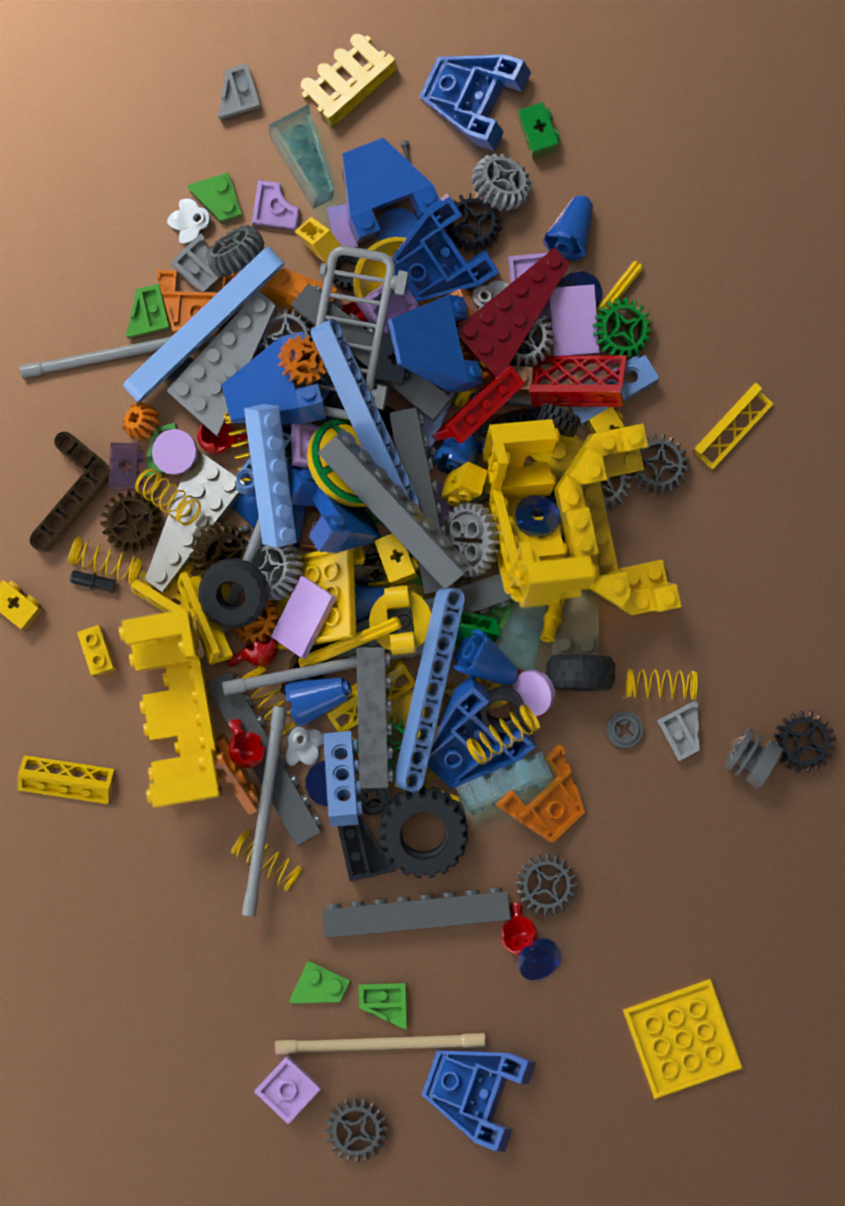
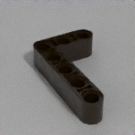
M66 431L56 435L54 444L64 456L84 471V473L32 532L29 540L30 545L41 553L48 552L53 548L112 477V470L108 464L75 436ZM70 438L71 445L68 448H61L62 440ZM81 453H88L89 458L86 462H78V457ZM99 467L106 468V473L102 477H96L95 471ZM85 484H90L91 491L88 494H81V487ZM75 501V510L67 512V503ZM57 518L61 519V526L58 529H52V521ZM40 536H46V544L38 547L36 544L37 539Z

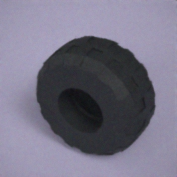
M240 558L225 559L212 565L203 575L198 587V600L203 613L213 623L225 628H241L254 622L264 611L269 598L268 583L262 571L251 562ZM225 581H236L244 588L246 597L242 605L235 606L225 601L221 592Z
M552 655L547 661L546 675L552 681L555 690L606 691L611 690L615 684V663L610 656Z

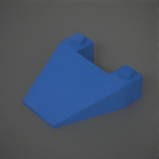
M505 54L437 57L419 97L474 145L495 151L504 131L496 120L489 118V115L502 87L523 92L531 71L524 60Z
M384 138L342 153L347 219L356 244L378 236L380 227L373 214L374 211L409 198L419 220L428 206L439 199L434 185Z
M449 193L428 206L392 256L395 263V276L398 275L399 270L410 274L408 290L417 302L449 294L458 289H467L481 285L499 273L497 266L486 250H483L466 262L444 229L445 226L462 216Z
M447 295L388 320L398 365L447 391L465 392L483 384L479 362L463 359L456 324L469 319L464 297Z
M303 331L278 338L221 384L231 423H246L244 408L261 404L279 406L281 424H305L326 419L318 384L295 389L293 381H289L290 375L282 374L285 368L278 367V364L282 361L277 358L279 353L282 352L280 348L284 343L286 344L289 338L294 340L297 335H300L303 340L305 338Z
M291 468L288 473L291 504L316 506L322 514L309 535L319 552L339 553L374 543L375 540L382 538L363 507H350L334 501L316 484L309 469Z
M469 676L454 689L436 725L427 765L451 789L518 762L536 747L533 733L528 735L523 732L522 741L519 742L513 739L511 748L502 745V753L496 754L492 752V759L490 761L486 760L484 765L479 764L472 757L467 747V739L473 738L479 743L486 755V759L490 758V750L483 743L479 732L486 736L494 751L500 752L501 750L500 743L493 736L490 729L485 726L481 719V714L478 712L489 703L488 691L473 676ZM522 723L520 724L521 728L524 731H526L527 733H531V731L525 725H523ZM519 728L510 731L513 737L518 740L521 739ZM497 732L501 742L510 746V736L506 732Z
M437 1051L421 1095L475 1143L496 1152H505L513 1129L492 1121L506 1080L510 1079L520 1084L529 1085L536 1062L511 1053Z

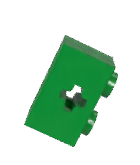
M544 102L518 110L517 118L531 157L534 158L557 150L560 136L557 128L553 129L551 121H553V116L550 108H546ZM539 126L540 129H544L543 132L540 133L539 129L536 130V127Z
M462 611L454 646L458 647L465 637L470 638L474 635L471 633L474 630H481L495 643L500 636L497 620Z

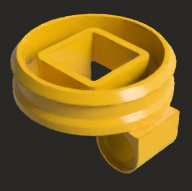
M407 585L384 588V595L375 602L370 612L369 624L370 627H373L388 620V610L412 607L414 632L389 633L375 639L381 646L392 651L393 656L416 653V648L425 642L431 617V611L427 603L416 593L408 591Z

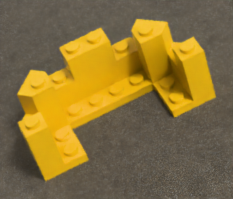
M552 419L490 425L483 448V461L488 462L484 493H489V505H485V508L489 509L488 514L494 515L492 522L498 523L494 529L499 531L496 540H499L500 544L495 545V548L499 551L495 555L505 593L511 594V598L515 602H520L522 608L559 604L560 599L581 597V590L591 589L594 579L597 578L596 566L592 565L590 556L564 559L568 552L567 545L562 541V526L560 523H557L556 515L531 517L530 508L526 507L524 498L550 496L553 487L556 486V476L554 473H551L550 465L547 462L524 463V461L531 453L554 451L556 442L559 441L558 429L554 427Z
M643 424L589 434L561 480L554 488L563 535L567 545L568 558L590 556L592 565H595L597 570V578L594 579L590 590L630 615L649 611L661 612L681 607L677 584L667 582L663 559L618 568L600 481L607 480L608 477L644 470L640 448L648 447Z
M188 609L122 620V627H119L121 641L125 640V644L131 645L132 654H129L131 668L135 667L137 672L166 668V673L163 674V681L165 687H169V690L142 695L143 701H139L141 714L146 715L147 723L143 724L145 737H149L150 741L177 737L178 741H174L175 751L177 755L180 754L181 756L151 762L152 768H148L150 782L154 781V783L149 784L150 789L146 790L148 803H152L154 808L223 797L222 786H217V782L222 781L221 769L218 770L214 764V757L220 753L219 747L216 744L217 735L209 690L206 686L208 684L203 657L198 654L200 645L197 633L190 628L194 621L192 613Z

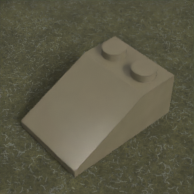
M581 590V597L566 598L561 612L562 621L557 627L555 641L551 643V656L559 654L598 655V594L593 591Z

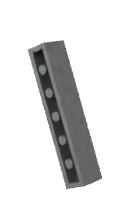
M385 647L356 648L360 789L388 788V783H393L392 769H388V760H392V746H387V737L392 736L391 722L387 723V713H391V699H386V690H390V676H386L385 667H390V653H385Z

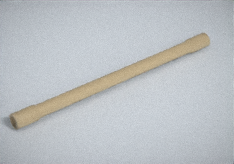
M471 1033L448 1036L309 1041L276 1040L275 1054L443 1047L476 1048L485 1047V1034Z

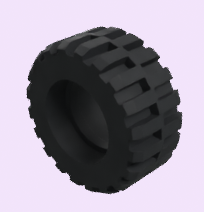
M423 785L416 792L405 790L403 794L398 793L394 796V800L387 804L380 820L381 847H383L384 855L387 859L391 860V865L394 868L402 869V873L408 876L410 873L415 874V878L422 879V875H429V878L436 877V873L441 872L443 875L448 872L450 866L455 867L459 862V857L464 855L466 851L465 846L468 844L466 816L456 799L453 800L448 792L445 791L443 793L439 791V788L433 786L432 789H428ZM419 812H429L439 816L446 828L444 841L438 847L429 851H417L410 848L402 837L403 824L410 816Z

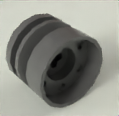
M749 727L745 733L738 737L732 746L724 769L730 771L735 764H738L734 775L738 776L746 769L748 773L745 781L759 789L773 770L783 751V747L771 740L761 747L759 744L762 735L759 733L751 741L754 730Z

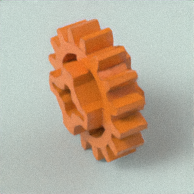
M297 335L294 340L289 338L286 344L284 343L280 348L282 352L279 353L277 358L282 361L278 364V367L285 368L282 374H289L290 382L296 379L297 385L300 386L305 381V384L309 386L312 381L316 383L326 373L324 370L326 367L314 340L310 342L308 335L303 340L300 335Z
M267 600L264 611L256 619L260 621H254L241 628H234L232 632L237 634L236 637L248 645L254 644L256 641L259 642V640L267 643L266 637H271L272 630L276 627L275 622L280 619V617L275 615L279 610L273 606L274 603Z

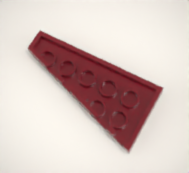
M555 247L457 327L459 341L494 379L510 365L569 267L570 263Z

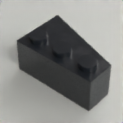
M362 815L358 816V824L337 826L350 882L395 872Z

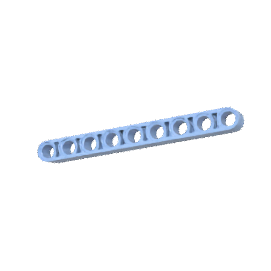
M270 246L266 247L124 382L122 387L138 403L142 402L285 265V262Z

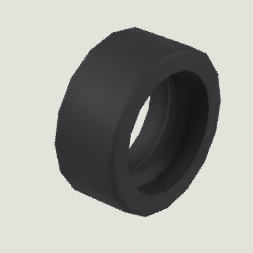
M504 686L495 687L488 691L489 703L480 709L481 719L487 728L491 725L499 733L506 732L500 724V719L489 714V706L501 700L513 703L516 706L514 715L520 724L523 722L520 706L524 702L517 691ZM511 717L503 719L510 731L518 728Z

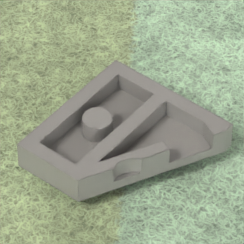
M248 64L226 69L220 109L218 110L219 120L260 108Z
M202 234L196 237L171 261V266L199 292H207L219 281V276L212 272L207 264L208 262L205 258L208 249Z
M697 700L657 720L678 761L699 751Z

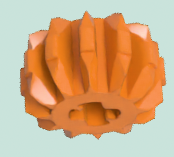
M136 402L135 405L130 404V410L124 411L126 416L122 419L124 423L122 429L125 430L130 438L145 441L146 438H152L153 431H157L156 425L161 423L158 420L160 414L149 403Z

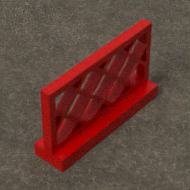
M545 356L544 361L537 357L538 365L535 366L533 382L529 389L532 407H542L545 403L559 407H623V387L627 356ZM541 364H552L553 367L544 371L541 368ZM566 364L575 365V367H573L569 371L563 368V366H565ZM589 364L598 365L592 371H589L586 368V366ZM611 364H621V366L614 371L608 368V366H610ZM559 370L563 374L556 380L550 376ZM580 370L586 374L579 380L573 376ZM604 370L608 375L600 380L595 376ZM544 379L550 382L549 385H538ZM567 379L573 382L571 385H560ZM589 379L595 382L594 385H583ZM614 379L618 382V385H606V383Z
M512 366L507 367L432 435L433 439L438 441L454 437L458 443H463L525 385V382Z

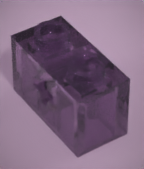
M110 442L109 489L111 491L136 492L135 484L137 478L142 473L140 472V463L144 462V450L140 449L141 447L138 443ZM126 462L132 466V468H128L127 472L122 468L126 466ZM143 478L140 480L139 486L143 485Z

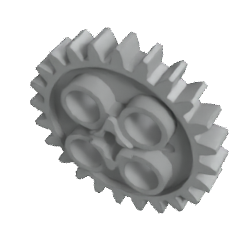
M476 503L460 504V507H454L455 512H449L450 519L444 520L447 524L445 528L446 536L450 539L456 550L465 555L470 564L462 576L479 577L480 574L486 573V569L492 568L490 562L496 561L493 554L499 553L498 549L495 548L496 544H500V541L496 540L499 531L494 529L498 523L492 522L494 515L488 514L489 509L483 508V505ZM457 538L483 539V543L459 542Z

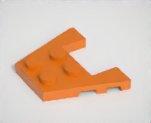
M156 270L174 335L217 293L177 292V271ZM237 272L236 274L232 273L230 276H226V275L223 276V287H222V289H223L239 272ZM224 324L212 336H217Z
M223 733L216 738V744L222 753L214 757V764L218 770L221 769L223 771L227 784L231 783L236 797L248 815L257 811L259 791L253 782L250 783L246 768L236 766L229 757L230 742L226 734Z
M557 745L544 758L557 777L526 807L516 793L511 790L495 804L523 825L553 843L585 813L577 785H574L571 776L570 764H567L564 755L566 753L562 745Z

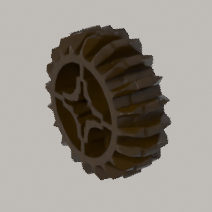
M127 491V498H124L122 493H118L119 501L112 497L110 501L114 505L111 507L105 504L104 506L109 513H101V516L107 519V521L100 522V525L108 527L102 533L103 535L111 534L107 541L109 543L115 541L114 547L116 549L122 544V551L124 552L128 550L129 545L132 552H136V545H139L141 550H145L143 543L146 541L151 546L153 543L149 538L151 536L155 539L158 538L154 530L160 531L162 529L160 525L155 524L162 521V517L155 516L161 511L159 508L152 509L155 506L152 501L148 502L144 496L140 499L141 495L138 492L135 493L134 498H132L131 491ZM137 504L144 507L147 511L144 513H133L128 505ZM122 508L123 517L114 525L115 515ZM128 514L133 519H137L134 521L135 530L129 524L126 526V523L129 522ZM149 518L148 528L141 535L140 525ZM119 530H130L135 539H124L118 536L116 532Z
M216 522L215 526L207 524V531L200 529L201 536H194L197 542L190 545L194 552L189 554L193 559L190 563L195 568V573L202 578L209 569L208 564L210 563L215 564L232 558L243 559L249 542L244 539L245 534L239 531V528L236 526H231L229 523L221 524ZM229 537L232 542L223 543L220 541V538Z

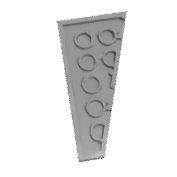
M260 291L250 299L167 389V392L217 437L225 421L224 415L228 412L221 384L252 360L276 309V305Z

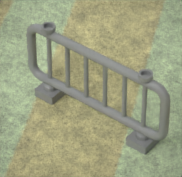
M339 246L330 253L327 264H321L320 277H324L316 326L332 318L341 323L375 328L372 347L348 343L350 348L371 351L368 369H359L361 373L367 374L366 385L377 409L385 411L389 388L378 385L377 390H374L382 334L385 330L392 289L395 290L396 296L406 297L410 274L399 270L398 276H395V263L386 253L350 246ZM341 255L381 261L386 265L385 279L335 270L337 259ZM334 274L384 283L381 301L331 293ZM330 297L378 305L377 323L373 324L328 316L327 311ZM305 381L301 383L299 388L307 387ZM318 384L319 389L337 392L335 387ZM324 406L325 416L349 420L345 410Z

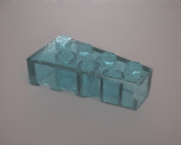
M309 105L269 124V137L312 208L315 209L332 200L334 187L324 160L321 144L316 134V128L312 121Z
M516 602L496 642L500 650L522 672L534 669L547 605L522 608L520 602Z
M541 751L534 754V756L519 760L490 774L457 786L455 789L465 813L470 812L473 816L485 811L483 806L492 803V806L495 807V804L510 790L514 791L519 797L526 794V788L533 785L535 789L548 785L547 780L552 778V774Z

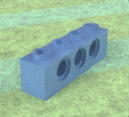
M637 355L627 361L628 365L626 366L625 375L629 373L634 374L637 381L629 383L626 379L624 380L623 402L656 384L659 380V376L646 355L641 358ZM612 379L606 385H618V382ZM568 407L570 412L581 418L580 428L585 426L589 419L609 408Z
M351 731L323 733L330 827L358 824V816L362 815L361 801L357 802L356 795L361 794L360 781H355V774H359L358 760H354L353 753H357V740H352ZM339 756H346L343 760L337 759ZM342 776L348 777L346 780H338ZM343 797L350 798L347 801H340Z

